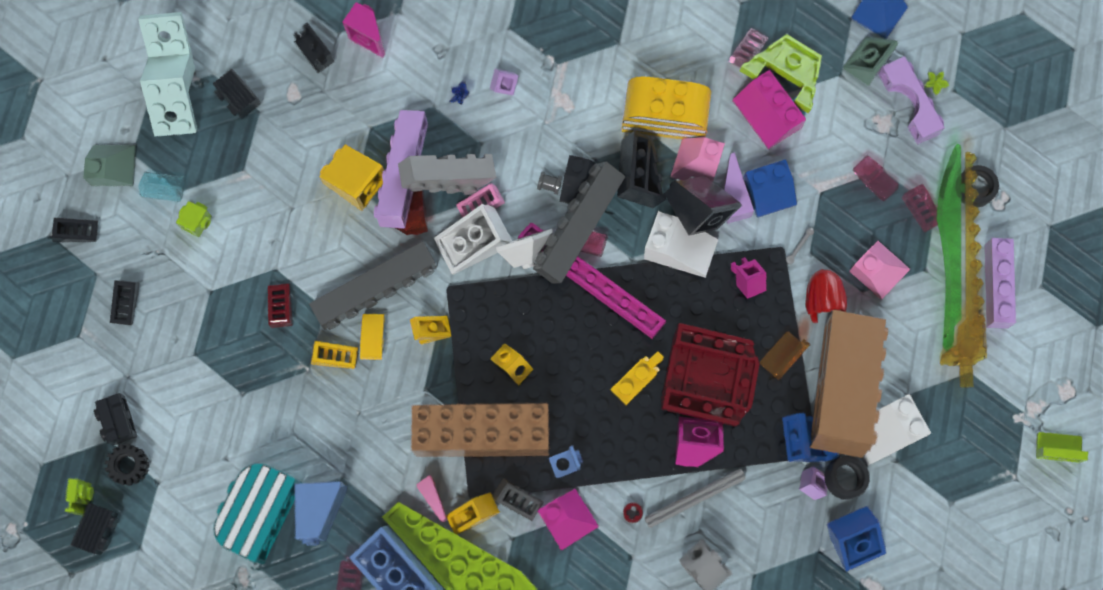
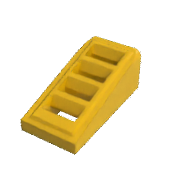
M314 341L310 364L355 369L358 347ZM320 349H324L322 359L318 358ZM328 350H333L331 360H327ZM337 351H341L340 361H336ZM346 352H350L349 363L345 362Z

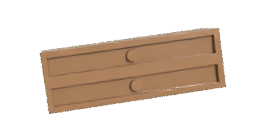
M837 310L832 311L824 326L810 448L863 458L867 451L871 450V446L876 444L877 431H874L875 423H878L880 411L876 409L877 402H880L882 396V389H879V381L882 382L884 376L881 362L885 360L886 348H883V343L888 337V328H885L886 319Z
M548 404L412 405L411 451L416 457L549 456Z

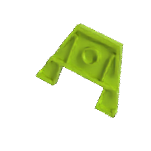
M786 34L761 54L759 53L754 56L748 63H744L739 71L754 80L758 77L764 66L770 68L802 88L794 103L798 108L809 114L813 108L812 102L816 91L815 86L822 55Z

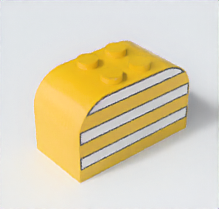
M645 76L631 78L627 84L621 132L632 133L637 131L645 135L681 140L683 138L706 137L712 91L707 86L694 82Z

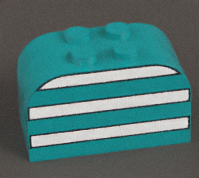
M252 464L245 467L238 474L236 480L230 483L227 489L229 494L225 502L222 501L217 509L218 516L214 523V535L217 542L223 548L254 563L264 565L295 502V484L303 483L265 464Z

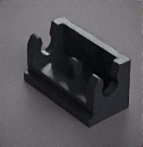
M307 22L303 25L304 31L301 34L294 33V43L316 72L320 73L335 61L331 52Z

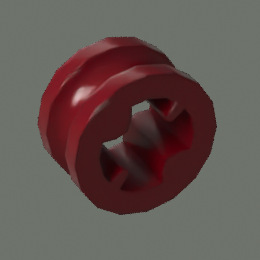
M629 503L623 509V516L628 522L637 523L642 519L643 510L639 504ZM632 507H636V511L639 510V516H635L634 519H630V515H627V510H631Z

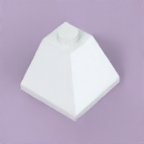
M549 229L519 238L496 247V250L514 268L522 266L523 269L535 266L536 257L546 248V241L553 234V231Z

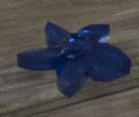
M464 81L459 83L458 87H451V91L455 95L449 102L454 103L457 101L460 105L463 104V98L466 99L470 94V91L466 89L467 86Z

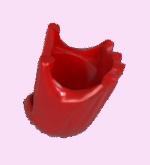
M818 270L809 279L806 289L805 307L812 323H818V313L831 312V310L846 312L847 296L840 277L831 270Z

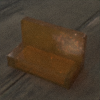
M786 332L764 356L760 364L779 380L811 344L805 339L800 342L790 332Z

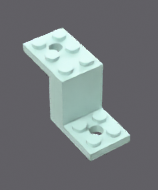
M182 12L139 16L138 20L148 55L140 84L154 136L196 133L197 125L188 93L195 65ZM166 31L171 37L168 39L162 38L159 32ZM173 111L177 117L170 118L166 115V112Z

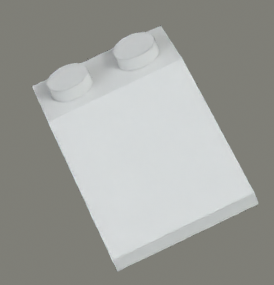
M481 204L434 238L451 274H456L497 254L496 247L512 241L495 207Z
M658 211L645 246L644 259L706 278L718 239L706 232L688 236L678 217Z
M910 394L879 409V420L877 424L875 423L874 431H877V441L875 445L871 446V450L867 451L863 456L866 465L869 466L931 434Z

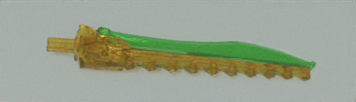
M957 144L953 149L943 175L937 205L936 220L941 238L945 268V317L942 347L946 352L941 356L940 365L959 366L960 388L974 387L973 366L987 359L986 324L984 323L986 320L983 315L978 313L985 301L982 296L977 295L984 284L981 278L976 277V274L983 266L980 260L975 259L982 248L979 242L974 241L981 230L979 225L973 222L980 213L978 207L972 204L979 195L977 189L972 188V184L978 175L975 171L971 170V166L977 158L971 152L965 153V184H961V146ZM961 193H965V321L957 328L956 345L953 346L954 327L962 319Z

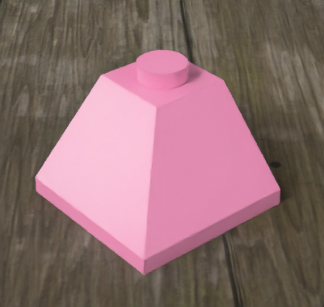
M705 137L683 138L670 178L685 180L692 176H706L713 182L725 143Z
M877 241L849 272L882 300L906 275L910 268Z

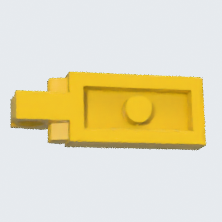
M658 351L650 359L645 356L611 388V391L627 405L657 376V373L660 371L657 365L664 357Z

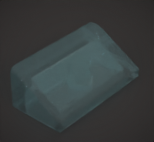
M144 172L138 184L140 196L180 202L183 197L186 177Z

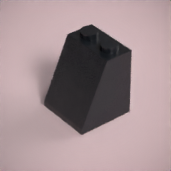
M692 176L685 180L676 179L670 183V187L664 193L688 236L719 229L742 206L737 199L706 176Z

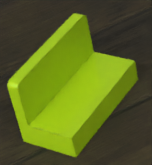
M1045 432L1037 433L1036 459L1075 463L1088 461V452L1082 451L1081 436Z

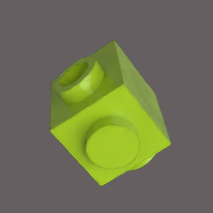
M188 201L186 206L184 205L180 209L179 217L175 223L181 229L200 237L203 230L209 227L212 216L207 211V206L200 202L194 204Z

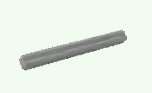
M738 469L646 516L645 521L648 527L651 528L746 479L745 474L741 469Z

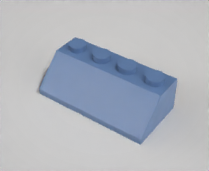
M389 525L378 529L349 557L377 590H445Z

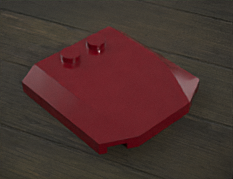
M682 323L677 324L661 398V409L737 426L752 407L759 360L754 352L753 340Z

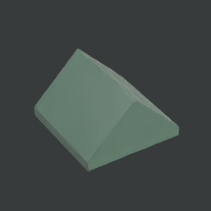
M866 36L843 68L870 86L882 66L887 63L894 53L898 42Z

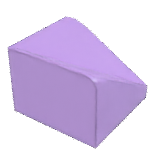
M494 69L490 89L494 92L513 96L518 75Z
M814 466L804 470L801 475L799 490L813 500L827 496L828 488L825 484L824 473Z

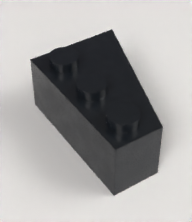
M633 131L621 140L619 172L625 178L617 190V197L655 208L667 199L664 193H662L660 184L662 177L657 171L656 163L658 160L651 136Z

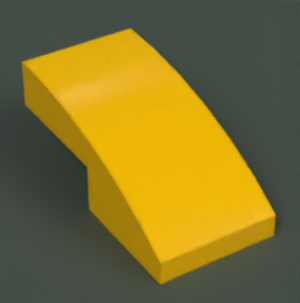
M384 314L362 315L360 359L382 360Z

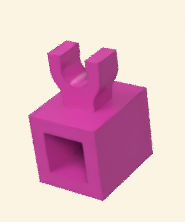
M742 258V265L740 266L736 265L735 262L731 263V270L736 274L737 287L747 299L766 291V272L755 259L748 262L746 258Z

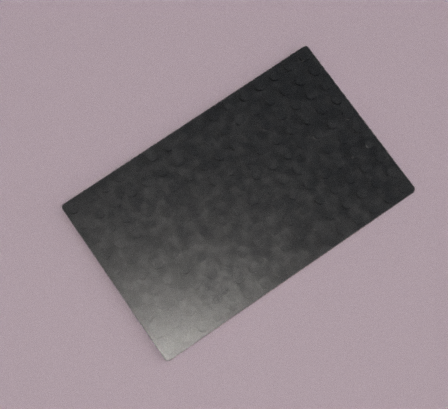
M783 247L715 254L711 260L706 278L655 262L597 268L596 270L666 320L665 325L653 339L567 276H565L562 283H551L543 276L538 275L447 287L458 404H548L549 456L464 457L468 496L470 499L490 492L493 495L503 478L528 493L786 462L788 457L782 417L803 413L806 417H812L785 249ZM742 258H746L748 262L755 259L766 272V291L748 299L737 287L736 274L731 270V263L735 262L736 265L740 266L742 265ZM679 323L753 340L754 352L759 360L752 407L737 426L723 424V452L699 467L676 465L679 417H696L661 409V398L673 336ZM504 344L518 352L533 368V371L519 385L506 371L490 359ZM658 351L664 358L657 365L660 369L657 376L633 400L625 405L611 391V388L645 356L650 359ZM524 365L516 369V376H520L524 372ZM573 446L574 451L579 450L583 461L580 463V470L556 478L549 458L568 451L569 447ZM560 458L556 466L559 470L565 471L569 468V461L565 458Z

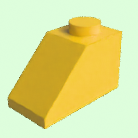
M490 492L471 499L446 516L454 534L458 535L489 520L500 512Z

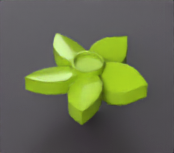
M932 72L927 73L930 81L924 87L932 88L936 95L939 94L941 88L949 86L946 80H942L944 72H940L937 75Z

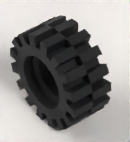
M130 444L118 445L119 448L112 449V454L108 453L109 460H105V464H107L105 471L109 473L108 477L122 485L131 486L132 484H138V480H143L145 478L143 476L144 473L149 471L146 469L149 466V462L146 460L148 456L136 446ZM125 457H132L135 461V467L130 473H123L119 468L121 460Z

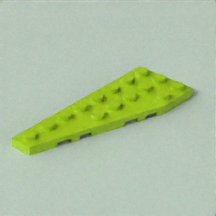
M400 502L382 516L445 590H537L518 569Z

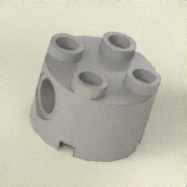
M703 539L679 559V562L688 574L695 579V582L702 590H715L732 575V572L725 564L721 565L720 561L722 559L715 550L709 552L711 548Z

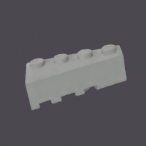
M468 154L466 157L458 159L455 158V155H447L438 159L436 155L409 156L398 163L402 188L411 189V191L429 190L431 193L447 191L448 194L464 192L465 195L474 194L477 189L496 178L492 154H484L482 158H476L475 154Z

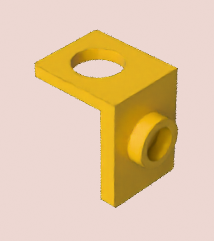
M504 344L490 358L492 362L506 371L518 385L533 371L528 362L507 344ZM524 365V372L520 376H516V369Z

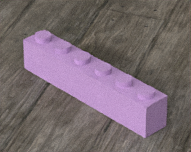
M400 110L399 117L395 119V134L391 136L390 140L391 151L386 156L387 168L382 173L383 185L378 190L379 202L374 207V217L377 218L380 227L405 228L413 191L402 188L398 163L409 156H421L428 127L425 111Z

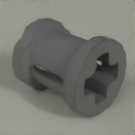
M542 171L537 190L545 189L553 191L554 194L558 195L562 176L554 177L546 175Z

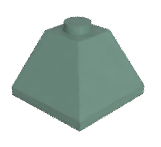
M93 145L85 157L83 178L91 186H133L136 146Z

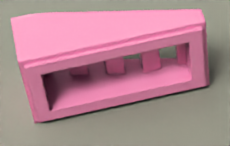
M490 183L456 204L461 216L464 217L469 214L465 206L469 205L471 211L476 209L473 202L476 201L478 206L483 204L481 200L483 197L487 202L486 205L494 206L495 209L505 204L497 187ZM491 193L494 197L493 201L489 197V194Z
M429 475L416 484V487L440 521L444 523L447 521V516L434 479Z

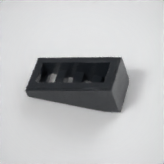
M54 218L52 241L97 242L98 221ZM78 226H82V235H78ZM87 226H91V236H86ZM61 227H65L64 234H60ZM70 227H74L73 235H69Z
M114 280L110 323L133 324L139 282ZM122 287L130 288V292H123ZM120 297H129V301L120 300ZM119 304L128 305V309L118 308ZM117 313L128 314L127 318L117 317Z

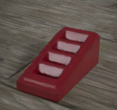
M289 283L268 286V324L271 328L293 326ZM285 290V294H273V291ZM285 298V302L274 303V299ZM282 306H285V309H284V310H275V309H274V307H282ZM285 314L283 318H275V315Z

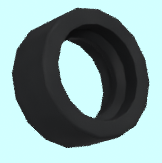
M981 165L970 166L965 169L955 184V191L959 200L965 205L974 208L983 207L990 203L999 190V181L996 174L988 167ZM971 175L982 177L988 183L989 192L982 198L972 196L965 188L966 179Z
M843 456L831 461L826 467L824 474L828 490L835 497L843 500H849L862 495L867 490L870 482L869 471L866 465L854 456ZM842 465L851 467L857 476V485L853 490L844 489L838 482L837 470Z

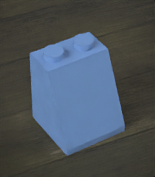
M342 482L295 484V539L302 541V544H306V546L320 545V541H326L347 492L345 484Z

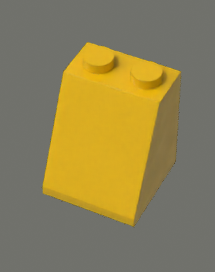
M345 144L342 149L339 148L334 153L330 164H326L321 169L319 178L324 185L360 211H363L383 185L382 173L384 168L381 164Z

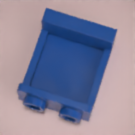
M803 413L782 417L788 462H826L840 458L839 453L810 448L813 417H806Z

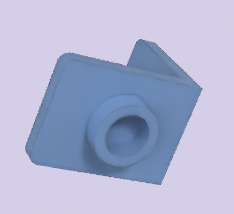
M570 446L568 451L549 458L556 478L580 470V463L583 462L579 450L574 451L573 446ZM560 458H565L569 461V468L565 471L559 470L556 466Z

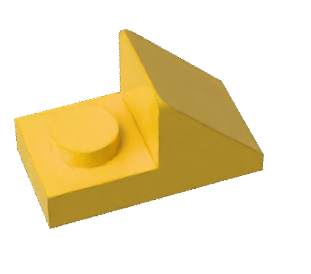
M419 316L410 319L414 340H419L420 344L451 337L447 316Z

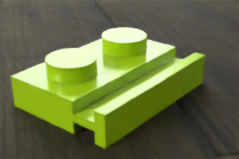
M68 479L66 502H69V508H65V512L83 515L87 504L90 503L94 496L92 483L79 479Z

